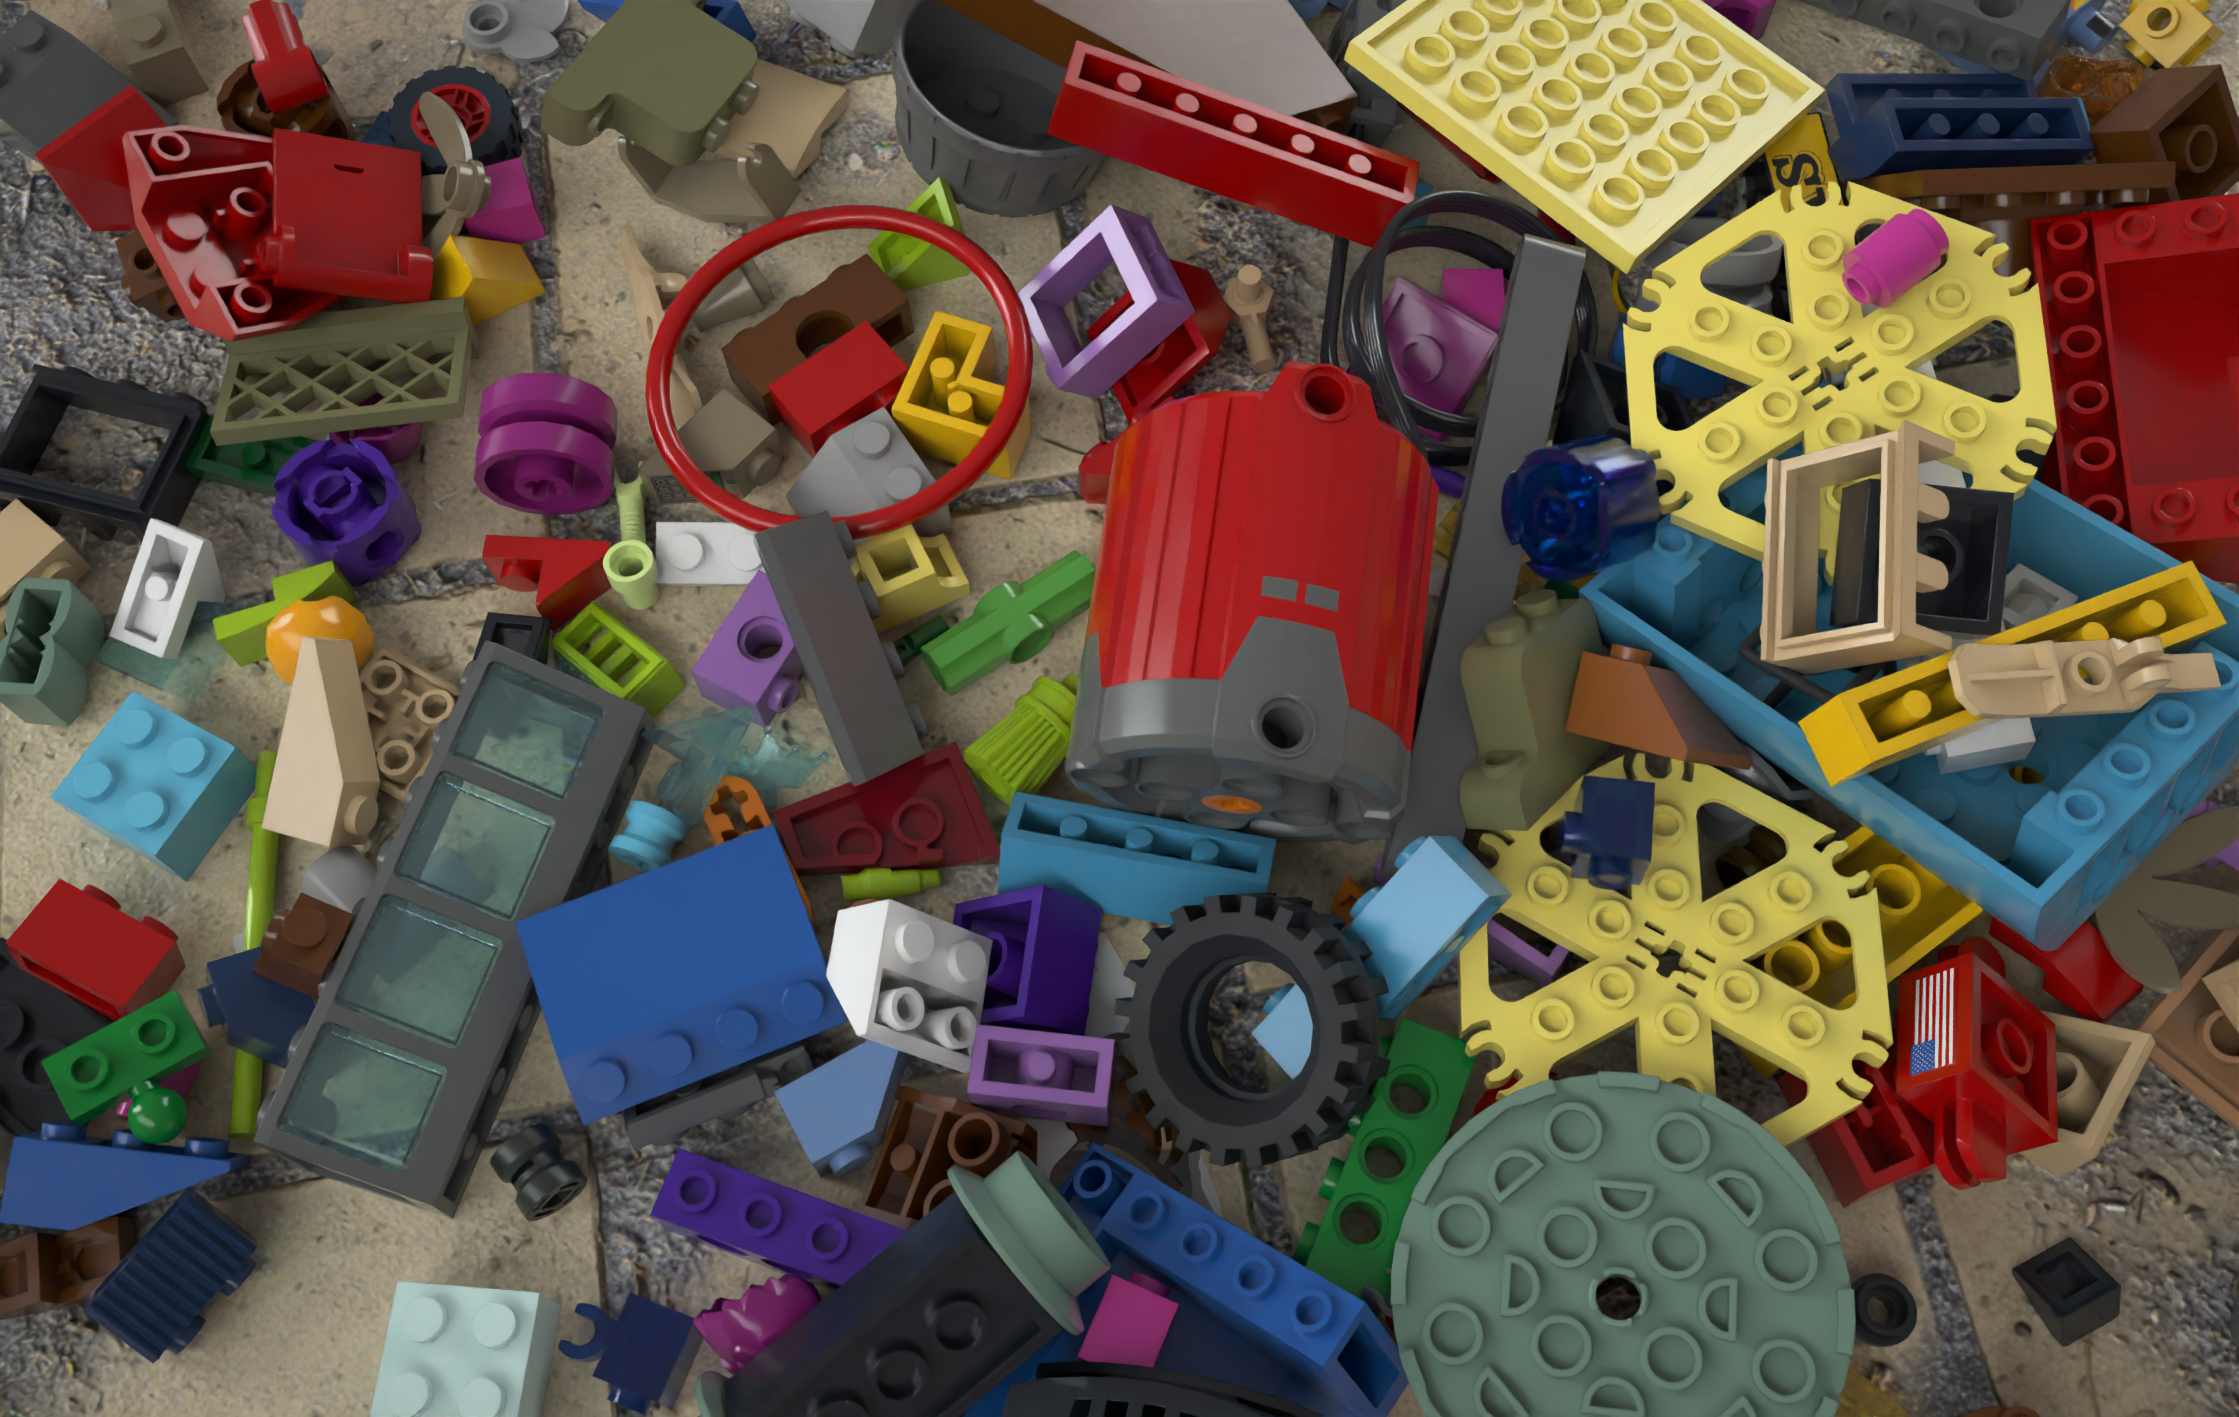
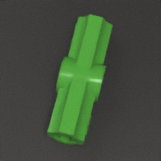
M1074 550L1022 584H1019L1017 581L1004 582L994 587L980 599L974 608L973 615L920 648L922 658L943 691L953 696L1006 661H1009L1010 664H1020L1041 652L1054 637L1056 629L1090 608L1096 572L1094 565L1085 554L1081 555Z

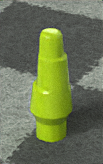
M867 867L858 874L841 875L843 900L850 901L870 898L882 901L920 893L921 890L940 886L941 875L937 869L891 870V868Z

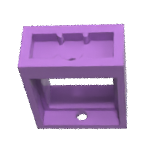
M1112 204L1018 292L1028 317L1031 336L1036 340L1047 363L1046 373L1049 379L1062 391L1094 399L1099 398L1195 313L1150 219ZM1115 261L1135 303L1082 350L1063 307Z

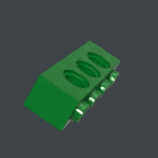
M1403 1016L1395 1036L1380 1038L1378 1056L1391 1060L1387 1076L1377 1079L1372 1092V1096L1376 1098V1101L1368 1112L1355 1115L1347 1122L1351 1130L1346 1134L1355 1137L1346 1162L1332 1156L1317 1196L1330 1201L1322 1224L1318 1226L1307 1221L1293 1256L1294 1261L1364 1302L1366 1301L1363 1299L1362 1289L1366 1284L1376 1289L1383 1298L1387 1297L1390 1292L1391 1276L1385 1271V1267H1392L1395 1243L1398 1240L1404 1216L1412 1200L1411 1196L1428 1165L1445 1144L1477 1055L1469 1058L1465 1053L1467 1042ZM1399 1086L1415 1089L1423 1098L1424 1110L1416 1114H1407L1399 1111L1392 1104L1389 1091ZM1376 1148L1391 1151L1400 1162L1401 1173L1392 1178H1381L1374 1175L1365 1163V1154ZM1349 1212L1366 1214L1375 1224L1376 1239L1367 1244L1351 1242L1343 1235L1339 1219ZM1366 1302L1374 1315L1378 1317L1381 1312Z

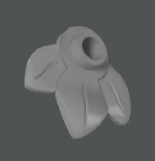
M482 0L472 5L466 11L462 33L467 45L478 53L497 54L501 52L516 62L543 61L560 51L558 41L554 36L564 27L568 19L570 3L568 0Z

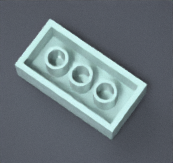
M397 1281L370 1417H541L561 1305L538 1292Z

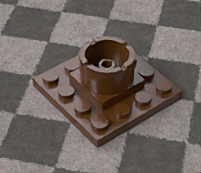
M2176 161L1920 170L1875 176L1869 179L1840 181L1846 204H1849L1846 189L1847 183L1850 181L1996 234L1993 245L2005 242L2009 247L2006 261L2000 266L1993 268V270L1999 276L2011 277L2020 270L2028 268L2031 276L2026 288H2031L2035 283L2029 240L2030 219L2083 213V206L2149 202V189L2175 187ZM1985 251L1980 252L1978 256L1982 257ZM1945 253L1941 256L1940 266L1936 268L1932 272V274L1940 270L1946 264L1947 257Z

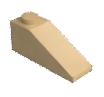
M303 636L261 828L327 847L367 844L369 832L373 829L378 817V804L376 800L380 786V777L352 641L338 638Z

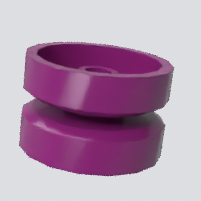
M522 373L496 380L483 391L479 407L478 432L481 438L479 439L475 455L474 481L480 492L497 504L520 512L541 515L576 514L595 509L607 501L614 487L615 458L612 454V449L617 437L618 411L612 398L595 385L575 377L552 373Z

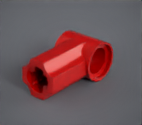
M259 0L249 4V11L241 19L256 60V63L251 64L252 71L273 115L275 116L331 96L317 60L309 45L305 44L297 18L289 4L278 3L273 0Z

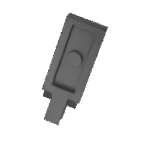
M803 1040L794 1042L625 1109V1131L634 1151L650 1144L665 1146L674 1143L684 1137L691 1127L716 1117L720 1120L738 1117L751 1109L755 1101L766 1096L771 1098L778 1089L814 1070Z

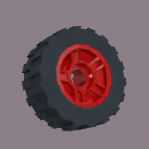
M455 65L444 66V69L435 71L431 69L423 72L424 75L417 79L412 78L405 84L406 87L401 93L397 92L393 98L394 105L392 109L389 108L387 116L390 126H387L389 135L395 148L421 152V177L435 174L445 175L448 167L419 110L420 97L427 91L441 98L455 111L468 135L472 158L482 162L484 167L521 156L522 150L520 145L524 143L523 132L512 98H510L506 87L502 83H497L495 77L486 71L481 73L474 67L456 68Z

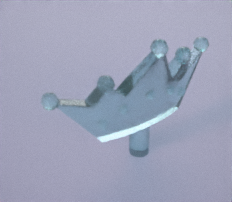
M770 725L764 726L763 731L765 734L753 758L747 754V746L742 745L738 749L739 756L737 762L724 761L722 757H716L714 763L717 766L722 765L731 776H738L749 781L756 790L764 789V808L775 809L776 789L800 788L822 761L828 760L829 755L826 752H822L818 757L803 760L800 753V744L794 743L791 747L792 751L785 757L771 735L773 728Z

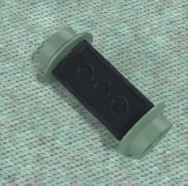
M1018 1150L985 1178L957 1165H953L947 1170V1174L955 1192L730 1378L711 1370L705 1371L697 1377L695 1381V1394L700 1411L698 1417H960L1062 1331L1061 1326L1075 1336L1084 1331L1077 1296L1111 1268V1264L1095 1238L1071 1206L1039 1168L1021 1151Z

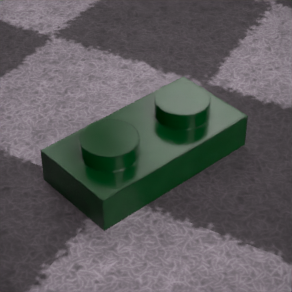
M210 415L185 466L195 478L276 497L277 491L273 484L279 470L295 453L318 442V440L297 436L216 446L210 433L214 416Z

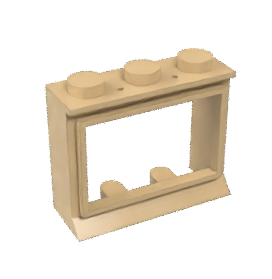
M1904 419L1900 428L1896 431L1781 461L1774 458L1767 460V489L1764 496L1766 508L1765 547L1762 561L1764 575L1762 623L1760 626L1762 661L1808 675L1952 651V636L1916 624V591L1926 593L1942 590L1948 584V571L1945 565L1939 560L1917 552V521L1928 523L1945 519L1950 509L1949 501L1942 491L1918 482V466L1921 463L1955 455V441ZM1881 473L1878 622L1816 633L1820 488Z

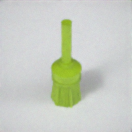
M1068 674L1062 682L1046 676H1039L1032 683V689L1026 695H1021L1014 702L1015 709L963 751L965 754L963 759L970 773L988 790L990 795L998 798L1006 806L1011 807L1016 791L1038 795L1062 760L1067 757L1079 674L1077 676Z

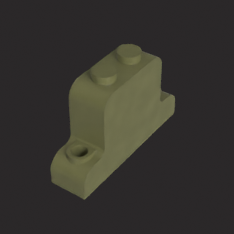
M626 0L545 92L540 129L569 146L585 145L601 135L605 129H614L671 165L679 167L692 165L702 156L706 149L714 153L720 147L730 129L729 121L736 112L743 116L753 105L760 90V86L752 81L757 62V51L749 40L703 12L706 0Z
M1550 589L1524 594L1516 600L1517 605L1502 618L1488 623L1484 628L1485 632L1465 649L1461 659L1460 674L1478 743V756L1465 771L1460 785V802L1467 829L1528 831L1614 744L1564 731L1583 651L1605 655L1595 611L1587 599H1557L1556 591Z

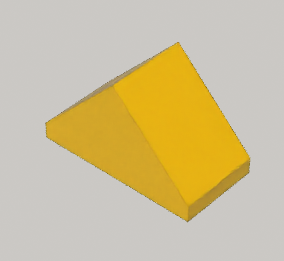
M450 235L433 261V280L428 301L465 297L475 326L546 292L520 244Z

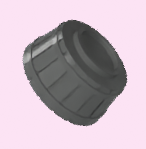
M907 0L897 16L896 25H894L891 65L896 85V131L903 152L908 161L912 162V167L929 186L938 177L944 178L950 185L955 203L959 205L960 203L964 204L966 208L993 216L994 214H999L1000 217L1017 218L1028 217L1030 214L1033 216L1046 214L1058 209L1060 205H1066L1080 195L1090 185L1097 173L1098 167L1107 155L1046 134L1066 69L936 0Z

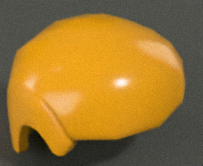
M329 596L319 601H303L299 598L292 602L289 607L282 608L267 625L266 655L275 674L288 685L293 684L303 636L338 638L352 641L358 673L373 657L374 635L364 615L344 599L337 596Z

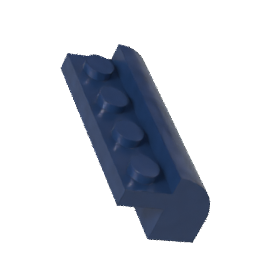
M1838 73L1825 86L1840 136L1827 152L1835 168L1842 175L1851 179H1869L1875 176L1920 170L2076 165L2095 149L2078 98H2039L2033 78L2029 82L2009 74Z

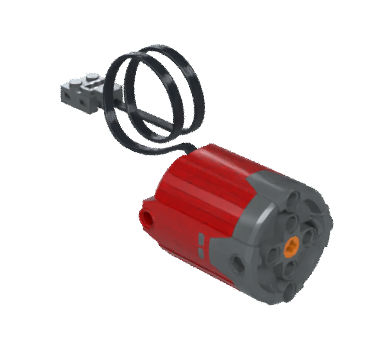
M1349 0L1329 36L1327 49L1329 57L1359 96L1342 135L1381 148L1395 126L1398 100L1346 62L1344 57L1352 39L1406 0ZM1442 190L1420 196L1406 204L1387 224L1374 248L1371 249L1357 268L1348 286L1342 314V335L1348 360L1356 376L1348 374L1341 369L1338 361L1337 338L1349 240L1334 235L1320 346V363L1312 365L1288 361L1268 391H1221L1188 396L1168 402L1147 413L1120 437L1114 450L1065 763L1067 777L1078 790L1087 791L1096 799L1120 811L1276 839V843H1316L1340 840L1355 845L1369 840L1393 837L1395 824L1404 816L1439 495V487L1432 477L1429 463L1439 466L1469 465L1473 447H1452L1423 442L1417 426L1441 434L1475 438L1479 417L1462 416L1435 409L1415 400L1401 390L1392 365L1384 328L1383 278L1386 257L1396 251L1413 247L1442 248L1472 257L1492 269H1503V277L1509 281L1515 255L1487 238L1466 230L1447 226L1426 225L1411 227L1401 231L1398 230L1408 222L1424 215L1440 212H1457L1494 221L1521 237L1526 233L1565 243L1550 226L1512 202L1476 191ZM1583 269L1574 310L1578 335L1577 353L1581 350L1595 356L1598 338L1597 309L1590 282ZM1364 283V329L1366 345L1363 339L1360 324V303ZM1568 346L1564 357L1553 414L1561 408L1566 390ZM1372 397L1384 406L1392 426L1377 418Z

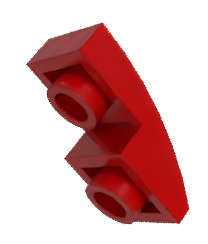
M1994 916L1992 917L1989 935L2044 970L2046 973L2042 990L2089 1021L2107 1023L2143 991L2144 985L2122 969L2108 951L2100 933L2086 920L2057 950L2045 951L2029 942Z

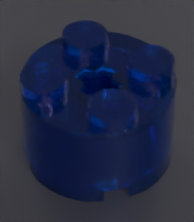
M1604 434L1588 435L1533 451L1524 457L1526 460L1518 470L1509 474L1504 483L1501 498V515L1505 533L1511 545L1520 543L1525 553L1531 559V561L1525 562V564L1534 573L1546 579L1560 582L1576 580L1630 561L1639 554L1650 550L1655 543L1659 519V496L1654 480L1656 476L1655 462L1645 450L1634 449L1616 437Z

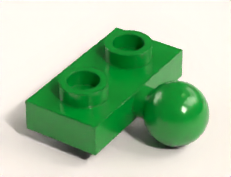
M173 990L44 1059L41 1063L72 1122L81 1126L132 1098L133 1102L128 1111L130 1130L143 1142L162 1144L173 1140L183 1131L188 1120V1107L180 1094L174 1090L160 1087L159 1082L207 1057L212 1052L182 996L176 990Z

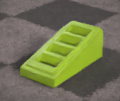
M594 600L549 642L553 650L593 686L646 708L651 720L685 687V682L665 657ZM604 628L607 632L582 655L579 651ZM622 644V646H621L609 659H607V660L598 668V666H599L619 645ZM638 660H640V662L635 667H633L618 683H616V681L624 673H626Z

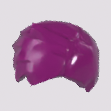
M784 1274L779 1279L769 1277L765 1285L751 1284L740 1300L717 1298L710 1310L703 1309L694 1318L693 1324L711 1349L720 1357L721 1365L734 1375L820 1304L821 1298L814 1284L802 1277L793 1274Z

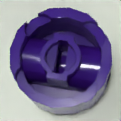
M332 439L318 441L295 453L277 473L273 484L277 494L275 505L271 501L272 515L282 532L309 567L333 560L352 587L361 586L372 577L395 565L411 545L419 539L421 524L417 519L416 505L383 453L364 441L348 439L352 445H335Z

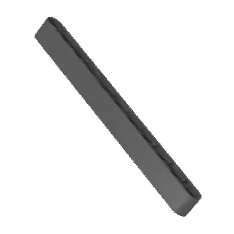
M1524 233L1515 256L1417 696L1405 813L1401 820L1395 824L1393 837L1385 841L1380 867V875L1392 878L1398 871L1394 865L1397 857L1410 843L1419 837L1455 836L1463 843L1466 822L1460 802V785L1465 771L1478 756V743L1461 681V659L1465 649L1485 632L1484 628L1488 623L1502 618L1512 609L1585 262L1586 249Z

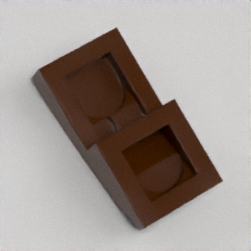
M117 1215L57 1235L35 1232L0 1243V1320L84 1303L88 1296L137 1244L135 1219Z

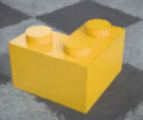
M935 311L891 409L894 422L915 452L958 464L970 453L984 435L995 416L1005 386L990 382L997 367L993 328L991 326ZM1029 395L1015 432L1002 453L985 473L1012 480L1032 432Z

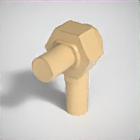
M1245 265L1239 269L1238 277L1230 278L1223 299L1232 315L1230 321L1243 331L1253 371L1263 373L1273 369L1276 365L1265 326L1273 304L1274 290L1261 279L1262 273L1257 266Z

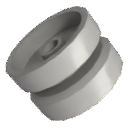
M1692 216L1645 258L1647 265L1653 269L1730 220L1717 217ZM1760 235L1753 238L1706 268L1700 278L1702 285L1709 292L1770 315L1773 295L1762 283L1773 280L1778 273L1783 242L1772 235ZM1651 270L1639 279L1634 308L1642 312H1653L1659 308L1657 303L1642 297V285L1645 279H1652Z

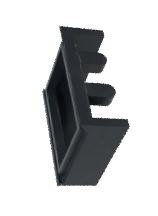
M34 364L32 369L36 375L0 440V512L17 498L51 527H57L62 515L65 514L76 517L91 534L109 541L113 539L118 528L133 531L143 541L150 518L159 519L178 527L201 479L195 478L185 465L210 417L207 413L206 405L185 393L174 392L171 396L155 393L136 382L126 379H119L116 383L94 378L89 373L72 366H64L62 370ZM68 405L171 430L137 500L32 475Z

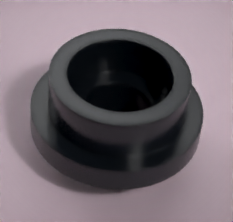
M1881 1273L1867 1274L1851 1283V1289H1854L1855 1336L1859 1340L1875 1347H1891L1903 1342L1910 1336L1916 1325L1917 1308L1912 1294L1904 1284L1892 1276ZM1869 1299H1877L1885 1305L1888 1312L1885 1324L1876 1323L1868 1315L1867 1303Z

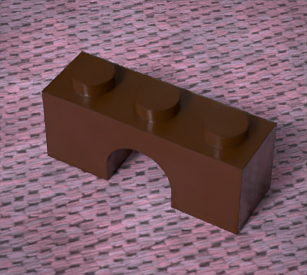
M866 253L851 264H845L836 268L825 281L805 294L790 298L781 306L779 311L756 326L748 327L738 332L730 343L721 348L730 378L760 415L772 426H775L781 421L776 415L768 385L806 361L816 348L833 343L865 320L892 348L914 333L909 299Z

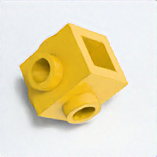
M2133 0L2126 10L2129 16L2119 24L2132 37L2124 45L2125 48L2148 68L2156 60L2165 68L2192 66L2225 33L2204 15L2213 6L2208 0Z

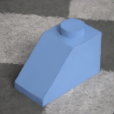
M867 1040L774 1092L811 1164L821 1178L831 1172L834 1173L835 1177L847 1175L865 1165L872 1158L870 1150L882 1144L896 1100L894 1097L898 1086L901 1084L910 1054Z

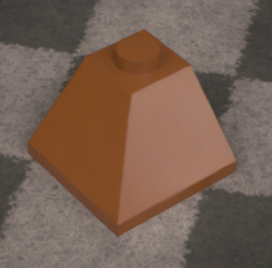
M1612 644L1609 656L1583 651L1564 731L1684 762L1744 770L1750 769L1752 756L1678 673L1673 670L1650 665L1653 652Z

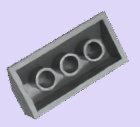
M828 510L754 534V545L848 780L855 787L923 755L924 752L919 739L929 736L916 701L913 700L904 704L895 680L904 677L905 672L893 642L890 640L881 644L873 626L872 620L881 617V611L868 580L856 583L848 560L858 556L845 521L841 520L833 523Z

